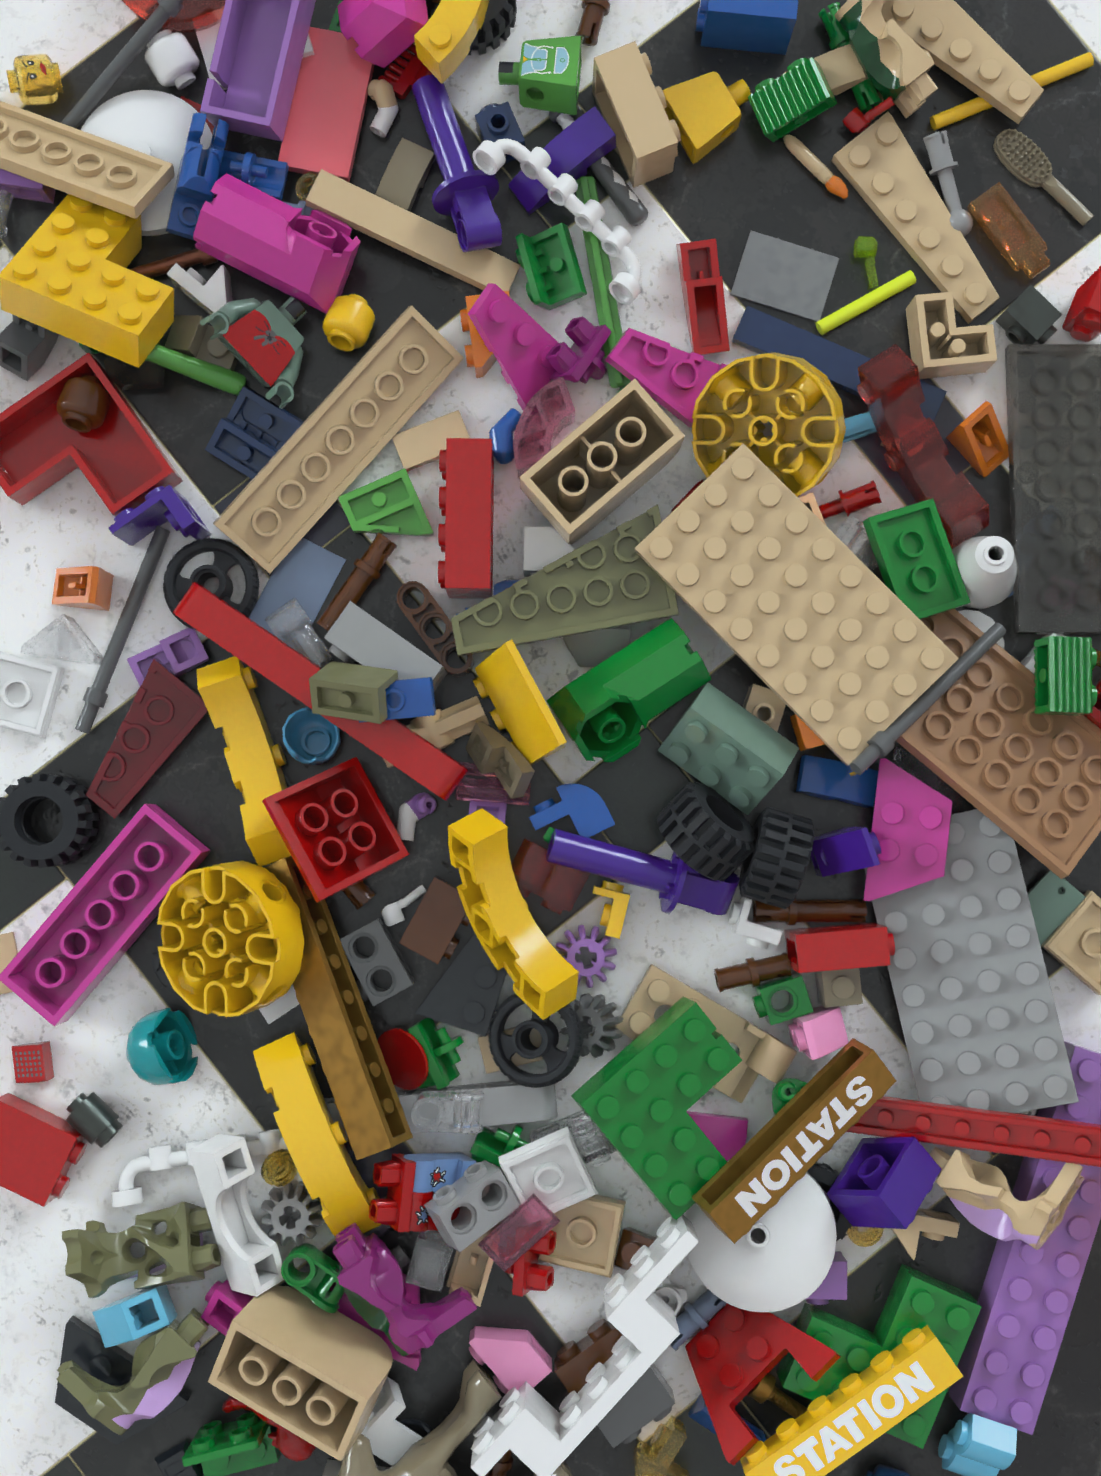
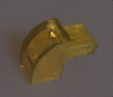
M671 1415L666 1425L661 1423L651 1438L650 1444L652 1447L638 1439L633 1453L635 1476H690L689 1471L673 1461L687 1439L683 1422Z

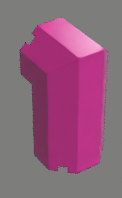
M343 0L337 6L342 34L347 40L351 37L354 38L359 45L354 50L361 59L383 68L415 42L414 35L429 20L426 0Z
M227 173L215 182L211 189V192L217 194V196L211 203L205 201L201 208L193 235L194 240L197 241L195 247L327 314L336 297L341 296L361 241L357 236L353 240L350 238L352 229L348 224L323 211L312 210L310 216L301 215L303 208H294Z

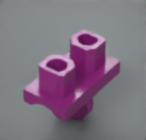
M583 316L573 318L565 328V333L574 342L572 347L569 348L565 342L557 343L546 356V359L555 369L550 378L557 385H561L564 380L574 383L580 381L586 384L590 378L595 380L602 379L607 371L606 366L602 362L605 353L600 349L612 332L606 325L593 326Z

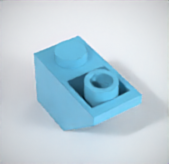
M167 1285L143 1289L92 1312L105 1348L133 1341L170 1325L178 1316Z

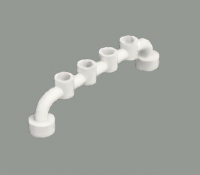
M508 138L499 139L496 142L483 141L473 152V160L480 170L488 175H494L505 164V154L513 156L521 163V170L528 178L537 179L548 190V196L555 204L559 206L564 205L575 216V222L582 230L586 232L591 231L601 241L602 249L606 254L611 257H618L624 263L627 273H618L609 284V291L618 302L630 305L641 292L639 284L641 266L636 255L627 246L631 242V235L628 230L619 225L610 230L601 221L605 215L602 205L592 199L588 200L585 204L574 195L578 190L576 180L567 173H563L557 178L547 168L551 163V158L543 148L535 147L530 152L518 141Z
M280 1129L259 1132L260 1140L246 1142L250 1156L271 1155L288 1151ZM244 1134L232 1135V1136L245 1137ZM208 1139L186 1142V1150L172 1152L171 1144L149 1147L148 1156L133 1159L124 1167L119 1176V1189L111 1191L112 1207H124L142 1203V1187H134V1179L137 1174L143 1171H156L186 1165L192 1166L188 1150ZM297 1170V1179L298 1181H302Z

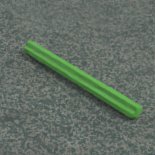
M582 176L580 179H577L578 190L576 191V197L584 204L590 199L599 202L594 177ZM582 230L599 326L606 325L612 332L603 344L606 359L623 335L617 300L614 299L609 291V284L613 280L609 255L602 249L601 241L591 231L586 232ZM606 362L611 388H621L631 382Z

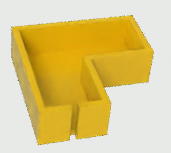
M70 194L62 200L0 273L1 310L137 368L142 365L174 322V288L127 269L128 265L142 249L141 215L135 219Z

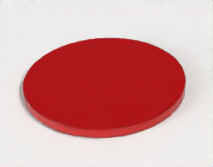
M395 1028L384 1032L379 1037L378 1044L393 1084L404 1090L418 1088L425 1082L428 1075V1060L423 1047L413 1035L402 1029Z

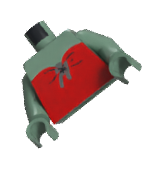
M290 297L279 309L269 300L260 302L255 298L230 301L215 313L200 321L201 326L206 323H210L213 326L214 335L209 338L211 340L218 338L263 387H271L275 383L265 395L268 400L277 394L281 399L280 409L293 400V387L299 376L303 357L301 344L304 341V337L294 325L307 313L294 297Z

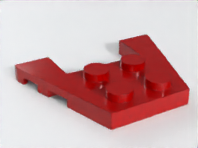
M727 1303L708 1322L709 1326L704 1330L701 1329L685 1348L725 1459L728 1463L735 1465L759 1441L737 1413L735 1406L788 1352H790L810 1378L816 1382L841 1356L830 1347L770 1312L747 1311Z

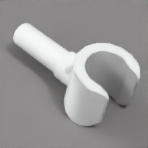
M420 885L403 899L401 898L399 901L383 908L382 917L386 926H392L405 920L401 909L409 906L427 892L423 885Z

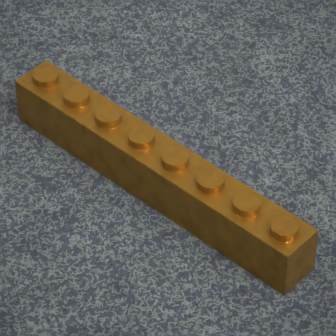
M292 857L283 858L265 867L286 886L293 901L300 909L305 943L301 969L293 982V987L356 1160L387 1150L413 1138L325 899L316 903Z

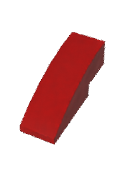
M716 238L676 244L692 352L703 355L730 351L723 279L719 272Z

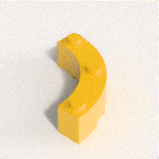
M441 0L431 18L414 35L418 59L441 84L456 71L468 55L470 46L479 28L481 30L484 23L489 0Z
M235 656L196 669L198 691L215 729L223 727L222 734L227 745L224 748V755L236 789H239L240 793L242 792L245 804L240 805L245 840L258 866L262 867L290 857L291 854L262 802L263 799L287 788L281 768L282 765L286 764V759L280 744L274 745L254 692L253 688L257 687V681L250 666L244 668L242 661Z
M483 808L448 825L450 861L452 866L459 869L462 884L457 886V890L470 924L496 969L504 968L515 982L513 984V991L533 1012L544 1020L576 999L579 971L556 951L528 910V905L518 888L510 861L508 826Z
M293 1032L254 1050L253 1054L264 1090L267 1094H272L276 1106L279 1108L273 1114L282 1137L312 1200L319 1197L323 1210L321 1211L322 1217L332 1234L336 1238L339 1232L353 1223L357 1224L362 1233L380 1226L381 1224L373 1222L368 1216L371 1200L380 1198L374 1187L368 1189L344 1145L348 1140L340 1121L334 1122L312 1067L317 1061L309 1043L302 1044Z

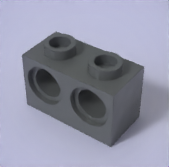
M382 917L340 939L348 963L359 979L355 982L363 1001L370 1000L371 1004L375 1006L416 982ZM359 937H369L374 942L375 950L373 955L363 956L357 951L356 942ZM380 969L388 971L392 976L391 987L387 989L377 987L373 980L375 971Z

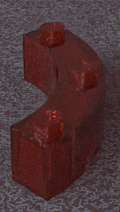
M896 344L859 366L860 384L857 385V390L863 401L867 404L875 428L887 451L884 453L886 463L892 471L899 473L917 503L933 498L950 546L955 548L963 541L988 527L989 504L980 496L962 471L955 475L944 458L948 455V448L940 436L935 423L930 417L925 418L919 404L923 403L925 398L919 379L918 366Z

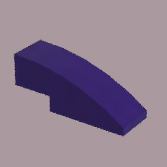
M594 106L543 148L551 158V163L547 168L557 178L561 174L567 173L575 180L580 179V177L587 175V168L616 148V134ZM522 170L508 184L509 189L528 215L551 200L548 196V190L537 179L528 178Z

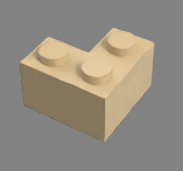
M952 291L915 295L907 306L906 317L913 377L927 379L985 373L997 361L993 324L956 328Z

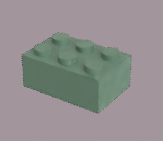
M707 682L676 722L658 751L703 784L714 789L746 815H749L783 777L799 747Z

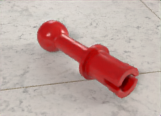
M873 480L868 484L844 493L842 490H839V499L820 505L819 509L823 519L843 512L846 513L847 518H850V513L877 503L880 504L882 501Z

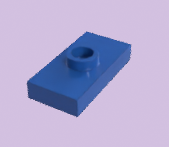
M432 677L396 680L385 689L388 718L385 720L436 715Z

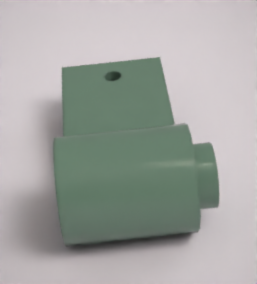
M1050 869L1027 892L1040 946L1086 898L1066 879H1060Z

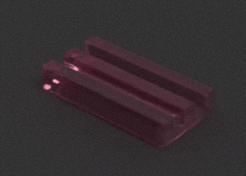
M459 762L468 769L465 775L497 777L494 772L481 774L475 763ZM464 776L456 788V800L529 806L531 781L524 797L511 799L498 778L475 779L465 778Z

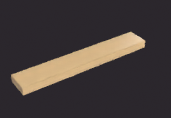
M322 169L306 199V206L314 210L323 211L348 224L349 227L481 290H484L488 283H493L503 291H510L520 268V264L489 249L464 253L459 245L457 234Z

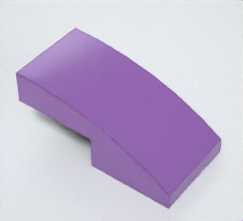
M186 628L160 640L159 645L127 659L141 687L153 659H157L179 677L208 661L209 657L195 629Z

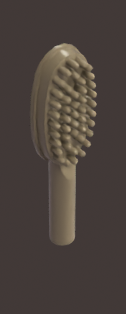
M1010 128L997 135L993 144L994 152L1010 173L1030 187H1043L1083 227L1094 217L1052 175V166L1048 157H1046L1045 153L1041 151V148L1036 143L1032 142V139H1029L1027 135H1023L1022 132H1018L1017 129L1013 130Z

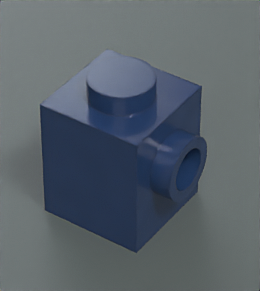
M508 101L500 105L497 103L489 104L475 115L476 132L481 143L485 140L496 142L499 139L508 138L518 141L525 146V139ZM505 154V164L516 160L513 156Z

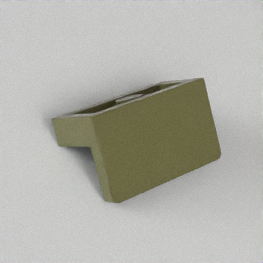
M335 661L329 662L309 678L312 713L381 724L388 718L385 689L398 679V671Z

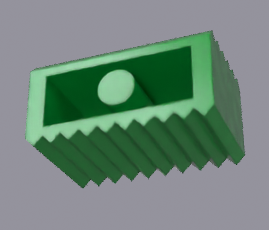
M813 57L794 61L787 67L788 72L786 74H782L776 79L768 78L760 82L755 87V93L748 96L765 137L772 142H775L837 104L820 64Z
M1048 636L1035 640V714L1079 716L1092 713V707L1097 702V689L1092 685V670L1097 663V653L1092 647V638Z

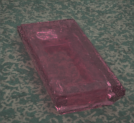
M533 1193L488 1234L478 1246L505 1272L556 1226L560 1220Z

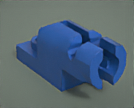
M193 113L166 227V232L194 240L193 235L202 206L205 201L211 203L214 199L215 193L211 192V189L218 180L230 126L226 121L219 119L217 126L213 129L209 148L203 149V145L200 144V138L203 134L207 114Z

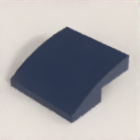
M243 386L227 418L220 419L205 450L253 479L304 421L285 409H280L277 404L253 389Z

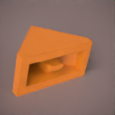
M985 401L946 437L979 475L984 478L1011 455L993 406L988 401Z
M96 566L56 568L52 604L109 611L114 575Z

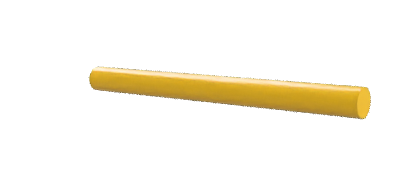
M1087 52L1033 74L1031 77L1043 87L1094 65V58L1090 52ZM977 97L931 116L930 124L933 130H938L993 106L983 98Z

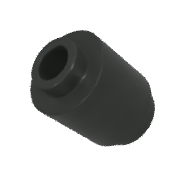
M94 1092L88 1097L81 1093L66 1109L71 1113L66 1121L91 1145L96 1143L100 1148L104 1147L123 1127L117 1120L119 1116Z

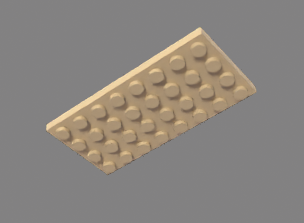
M744 443L634 548L635 552L846 766L850 765L869 746L867 741L878 731L884 732L959 659Z

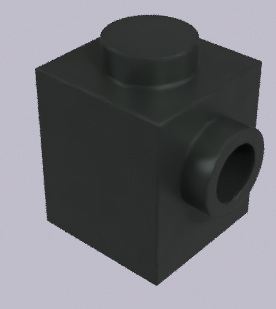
M1030 284L999 316L996 322L1005 330L1007 338L1014 345L1022 346L1027 351L1035 342L1042 346L1058 330L1053 324L1062 314Z

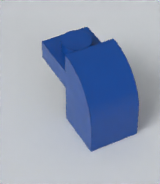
M564 784L556 787L562 801L555 804L553 798H550L534 806L533 809L536 814L529 817L535 830H538L569 814L578 834L588 838L615 825L601 796L591 788L581 784Z

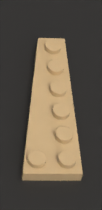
M887 0L881 9L885 22L893 18L911 39L922 49L929 51L937 67L983 98L1018 125L1040 99L1044 89L954 0Z
M886 112L833 155L832 163L941 292L952 291L954 308L968 324L1000 298L961 231L951 226V214L889 112Z

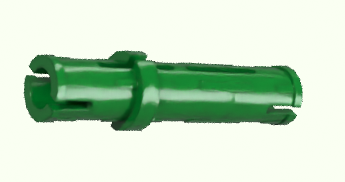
M839 2L828 5L830 12L827 13L826 9L823 8L818 14L831 40L829 43L831 51L850 44L849 34L842 28L834 16L841 8ZM869 78L851 87L860 111L863 114L871 110L872 105L877 106L882 102Z

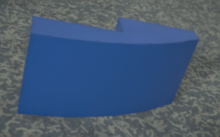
M804 755L801 757L796 792L824 800L836 799L864 808L874 807L878 771L868 768L861 775L850 776L849 773L853 772L850 765L846 766L841 761Z

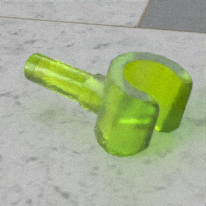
M859 236L854 242V257L865 258L870 289L879 287L875 268L877 241L873 237Z

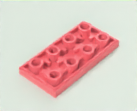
M310 27L308 33L315 55L302 58L278 161L286 162L289 166L288 171L317 177L322 169L350 183L368 98V84L371 82L375 64L360 58L354 50L359 45L353 37L347 40L341 32Z

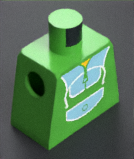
M581 36L526 40L522 43L520 62H499V85H519V100L523 107L577 115L582 67Z

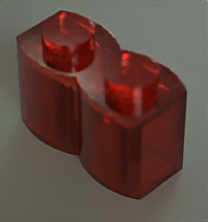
M524 838L511 864L521 895L528 898L530 892L542 897L541 905L561 915L563 909L571 912L590 873L547 862V849Z

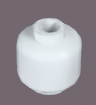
M170 29L157 33L146 45L148 49L145 52V61L162 86L170 87L175 85L178 90L189 86L196 80L193 73L199 67L200 61L182 33H172Z

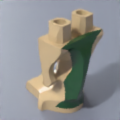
M848 0L834 16L842 28L849 34V43L864 72L878 90L882 102L891 96L904 117L908 118L923 106L926 99L938 89L927 74L935 64L929 51L922 49L911 39L893 18L885 22L881 9L887 0Z

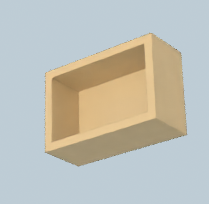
M635 41L594 57L592 93L603 118L616 134V149L633 188L673 172L675 157L678 156V142L681 141L677 123L674 119L669 121L665 112L667 104L664 93L660 86H654L650 77L652 75L650 60L645 52L640 53Z

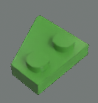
M405 468L338 497L354 533L377 534L379 532L380 534L434 535Z

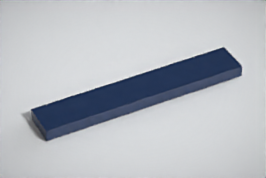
M748 305L732 339L733 343L759 354L776 352L803 358L826 374L833 386L879 406H885L886 409L897 413L900 410L930 426L934 423L947 392Z

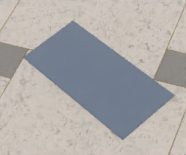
M302 538L273 570L249 618L298 652L346 559Z

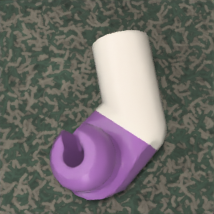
M425 792L418 793L401 804L397 822V832L401 840L414 841L416 822L426 815L433 813L436 809V800L433 796Z

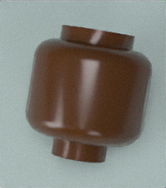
M86 374L82 375V377H72L64 383L57 402V412L61 416L64 425L68 428L87 433L103 425L111 404V396L103 387L101 381L95 376Z

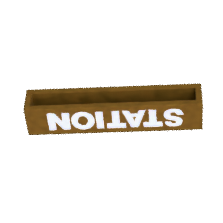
M852 1038L692 1199L712 1223L735 1244L743 1235L751 1230L752 1226L770 1208L778 1203L780 1198L798 1180L805 1176L806 1172L825 1153L831 1150L840 1137L850 1127L854 1126L860 1120V1117L877 1100L881 1099L897 1080L873 1049Z

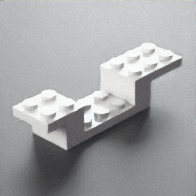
M681 1215L677 1220L672 1217L666 1219L656 1232L658 1238L649 1247L643 1245L631 1258L630 1263L632 1266L623 1276L620 1273L616 1274L604 1289L606 1293L604 1295L606 1318L623 1336L613 1346L611 1350L613 1355L604 1365L599 1362L590 1370L585 1379L587 1383L578 1393L572 1391L565 1397L559 1407L560 1413L530 1384L525 1382L518 1390L515 1387L510 1389L499 1404L501 1409L491 1419L489 1416H486L473 1432L475 1437L471 1447L472 1459L470 1468L478 1476H485L509 1449L537 1476H551L679 1336L680 1332L674 1310L654 1291L699 1242L692 1222L684 1215Z

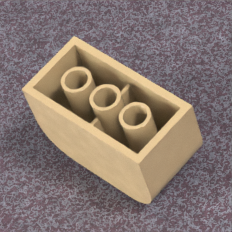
M634 379L519 477L520 489L568 544H573L597 526L664 468L680 450L685 435L638 381Z
M273 1286L258 1297H254L232 1320L208 1383L342 1462L368 1422L391 1369L393 1357L386 1342L368 1328L338 1311L336 1313H329L322 1310L310 1298L295 1288Z

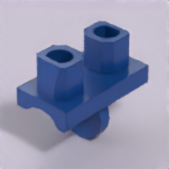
M224 150L218 179L227 173L282 201L289 166L286 162L257 157L255 153L251 152L241 154Z

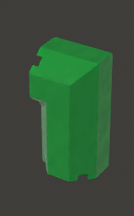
M672 618L573 680L546 700L556 719L586 761H595L593 757H600L604 762H614L638 747L642 738L639 735L642 725L646 728L649 720L712 680L702 658L697 651L693 652L688 644L691 641Z

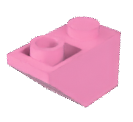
M818 1006L813 1008L814 1012L793 1018V1023L788 1024L792 1045L797 1046L799 1052L802 1051L811 1060L819 1059L844 1047L849 1041L840 1007L825 1008L824 1006Z
M475 1326L470 1331L468 1342L470 1346L468 1348L471 1355L481 1366L485 1363L495 1374L493 1379L496 1385L504 1394L513 1387L518 1390L525 1382L534 1388L552 1372V1358L528 1330Z

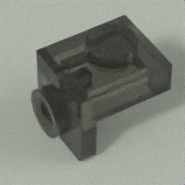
M109 355L106 356V373L123 391L164 388L165 367L145 360L137 368Z

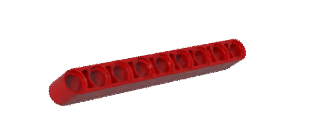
M193 582L173 613L312 709L309 678L322 668L200 584ZM321 715L446 801H448L468 772L466 767L396 719L384 720L381 724L372 722L359 723V720Z

